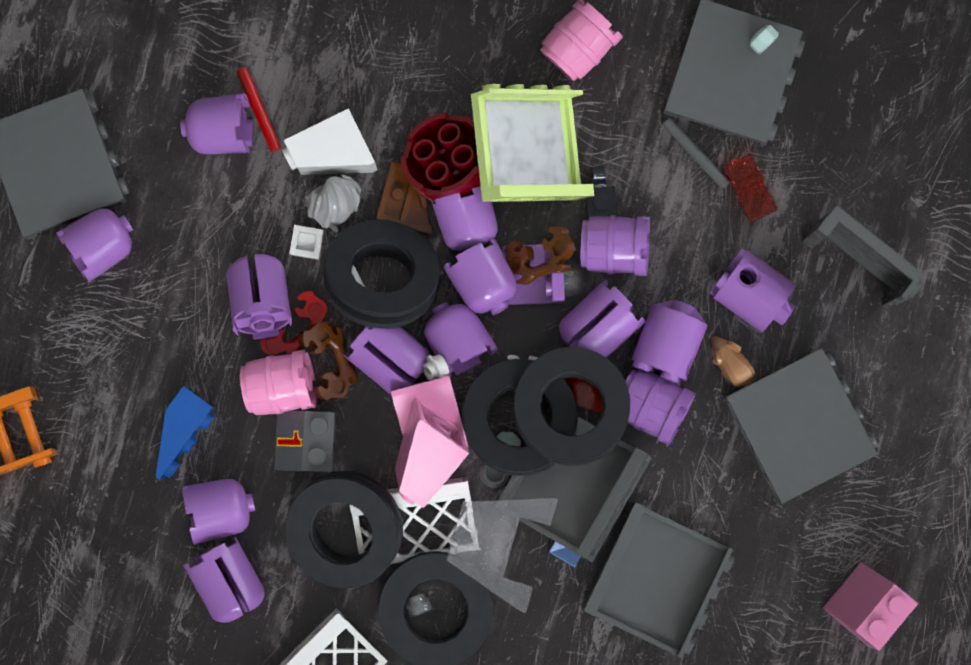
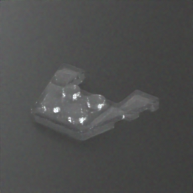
M558 499L462 502L446 561L520 612L526 613L533 587L503 578L520 517L551 526Z

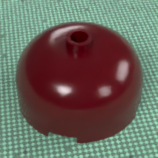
M446 112L426 118L409 133L403 156L400 157L401 168L406 179L421 196L433 202L436 199L460 193L462 198L472 195V188L481 186L474 120L466 115L463 117L448 115Z

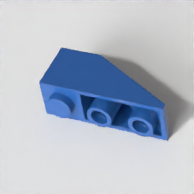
M185 386L181 388L165 411L155 476L158 480H163L165 477L170 479L180 466L177 462L183 452L188 454L198 441L194 438L201 428L206 430L215 418V415L212 414L215 407Z

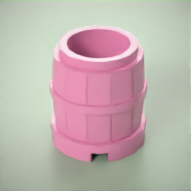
M577 0L572 6L573 9L554 25V28L541 43L543 47L540 49L573 82L577 78H583L594 66H597L610 47L616 46L623 38L618 31L615 33L610 29L612 24L588 2L585 4L583 0Z
M305 350L293 351L292 354L270 355L266 356V358L249 361L245 366H241L240 385L243 401L248 413H254L255 415L282 414L299 408L302 410L316 408L317 396L313 390L312 382L315 381L310 356Z

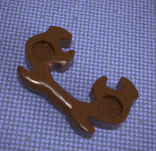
M557 226L548 229V232L552 233L554 237L552 239L543 238L542 243L544 251L551 253V258L548 262L535 267L530 266V261L534 259V251L531 246H523L524 242L512 241L505 247L506 260L512 273L522 275L516 281L517 284L529 285L539 277L551 273H563L571 268V265L563 264L571 257L575 248L569 236V229Z
M315 323L306 331H300L298 341L301 348L308 347L310 343L313 346L310 354H319L326 351V344H328L333 349L338 365L337 375L334 372H325L318 376V379L324 380V386H315V395L321 401L345 397L349 390V383H357V375L349 364L348 359L343 356L346 351L341 327L333 326L331 329L325 323Z

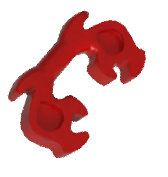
M312 291L301 293L298 296V300L306 301L304 309L295 308L298 316L303 320L310 319L311 322L308 328L315 323H322L328 312L326 303L314 296ZM282 328L279 329L280 335L259 339L262 350L268 355H279L285 352L288 355L292 354L293 351L301 349L298 336L291 341L285 342L283 340L285 332Z

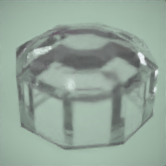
M570 268L564 272V295L566 297L578 296L582 287L581 275L577 268Z

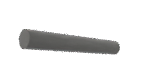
M672 117L663 123L667 131L723 190L730 183L727 177Z

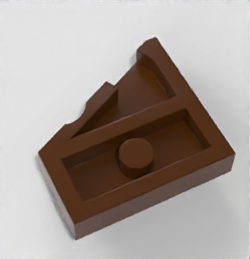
M390 162L375 220L398 222L411 227L417 232L430 235L432 228L431 224H429L426 198L421 196L406 179L401 164Z

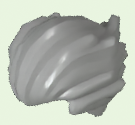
M341 174L342 177L327 179L325 185L317 187L305 196L308 217H313L322 228H330L335 233L339 231L338 226L346 222L353 211L357 212L362 191L358 182L353 180L352 177Z

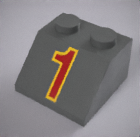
M286 411L282 414H277L274 470L334 472L337 413Z

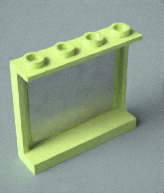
M488 84L482 86V91L471 94L482 202L573 201L594 196L593 184H581L572 98L583 95V90H571L570 85L553 87V90L547 88V85H535L529 87L530 89H524L523 84L506 86V89H501L500 84Z

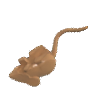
M716 335L711 336L712 356L714 358L712 361L715 365L719 366L724 379L734 388L742 386L745 388L751 385L755 371L748 359L740 352L742 347Z

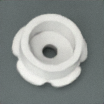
M440 354L433 357L428 355L426 357L427 363L423 364V372L428 380L431 381L449 375L448 365Z

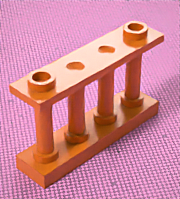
M28 386L0 396V452L5 464L0 466V475L33 464L34 468L52 462L50 457L58 455L56 449L44 450L30 410L32 406L31 401L38 399L34 387ZM14 408L15 412L18 411L33 453V455L17 461L1 418L4 416L3 411Z

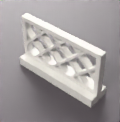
M467 477L447 480L427 503L439 510L430 524L416 515L421 506L417 503L412 505L406 502L400 496L399 488L387 490L394 498L398 508L410 515L403 524V537L415 544L408 554L401 555L397 553L390 564L403 562L407 558L423 552L441 551L455 554L479 550ZM465 498L466 510L459 519L446 510L452 500ZM446 501L442 507L437 504L438 502ZM350 505L358 553L360 555L365 552L364 549L372 540V533H369L360 526L359 515L364 514L358 508ZM416 506L413 512L408 509V507ZM442 513L456 522L447 536L433 527ZM466 516H468L469 526L463 522ZM413 518L427 527L418 541L404 532ZM461 525L470 532L472 543L459 545L450 538ZM430 530L444 539L438 549L430 550L421 544ZM362 533H363L365 536L368 537L367 540L364 542V544H363ZM447 542L453 545L450 547H444L447 544ZM418 547L423 550L420 552H415Z
M336 608L279 665H309L310 663L315 665V658L320 653H333V665H336V653H354V665H358V653H371L378 660L374 665H385L388 661ZM345 628L354 636V648H337V636ZM333 641V648H326ZM358 641H359L365 648H358Z

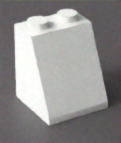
M349 108L284 140L287 148L283 149L282 152L291 169L298 168L301 175L373 173L377 171L375 161Z

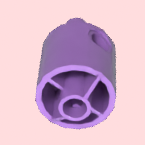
M742 248L709 293L714 296L713 299L762 333L772 320L783 325L796 306L789 302L788 298L797 284L749 250L746 251Z
M678 300L652 304L637 347L631 358V361L634 362L632 366L637 370L641 369L648 373L649 371L660 373V377L669 380L677 386H680L682 381L686 382L708 326L696 308Z

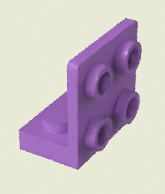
M543 244L523 245L533 248L534 259L530 261L531 267L546 263L551 258V253L544 251ZM503 246V254H504V256H505V258H506V252H505V247H506V246ZM564 272L551 273L539 277L529 285L517 284L516 292L506 302L507 305L564 303ZM513 274L516 281L522 277V275Z

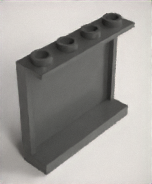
M700 0L663 115L672 118L676 115L760 143L759 146L764 147L768 140L773 142L778 128V124L773 122L777 112L782 114L787 97L783 96L785 85L791 86L796 72V69L792 68L795 57L800 58L805 45V41L800 40L803 31L712 1ZM771 25L779 33V36L765 51L757 54L750 47V41L760 28Z
M83 89L0 119V177L21 234L27 240L38 237V233L85 216L99 208H106L119 202L123 204L128 203L125 196L129 194L128 186L124 177L118 178L115 167L119 166L118 159L113 149L108 151L105 140L109 138L103 122L98 123L94 113L99 111L93 94L88 96Z
M838 205L824 215L802 241L812 249L827 237L893 290L892 294L882 305L885 308L893 304L897 306L909 298L912 299L923 286L919 282L924 276L921 271Z
M822 348L724 398L778 504H783L878 455L875 450L878 447L875 437L871 431L866 433L861 423L864 421L861 410L857 405L852 406L847 396L850 394L848 385L843 378L838 379L833 370L837 366L829 351L825 353Z
M548 407L542 416L548 426H550L551 411L550 407ZM578 417L576 435H583L594 429L595 426ZM620 440L608 454L588 464L577 466L555 464L551 468L534 475H512L507 486L503 485L498 491L495 507L593 562L652 458L644 451Z
M634 502L583 611L682 658L684 653L689 655L693 649L696 638L692 636L696 627L702 628L708 617L709 611L705 610L709 600H715L720 592L722 584L718 581L722 572L728 573L734 562L735 557L731 555L733 549Z

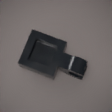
M604 166L592 167L594 196L586 198L588 219L594 216H618L615 186L606 187Z

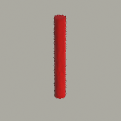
M247 67L237 70L236 73L248 97L270 152L280 150L281 145Z

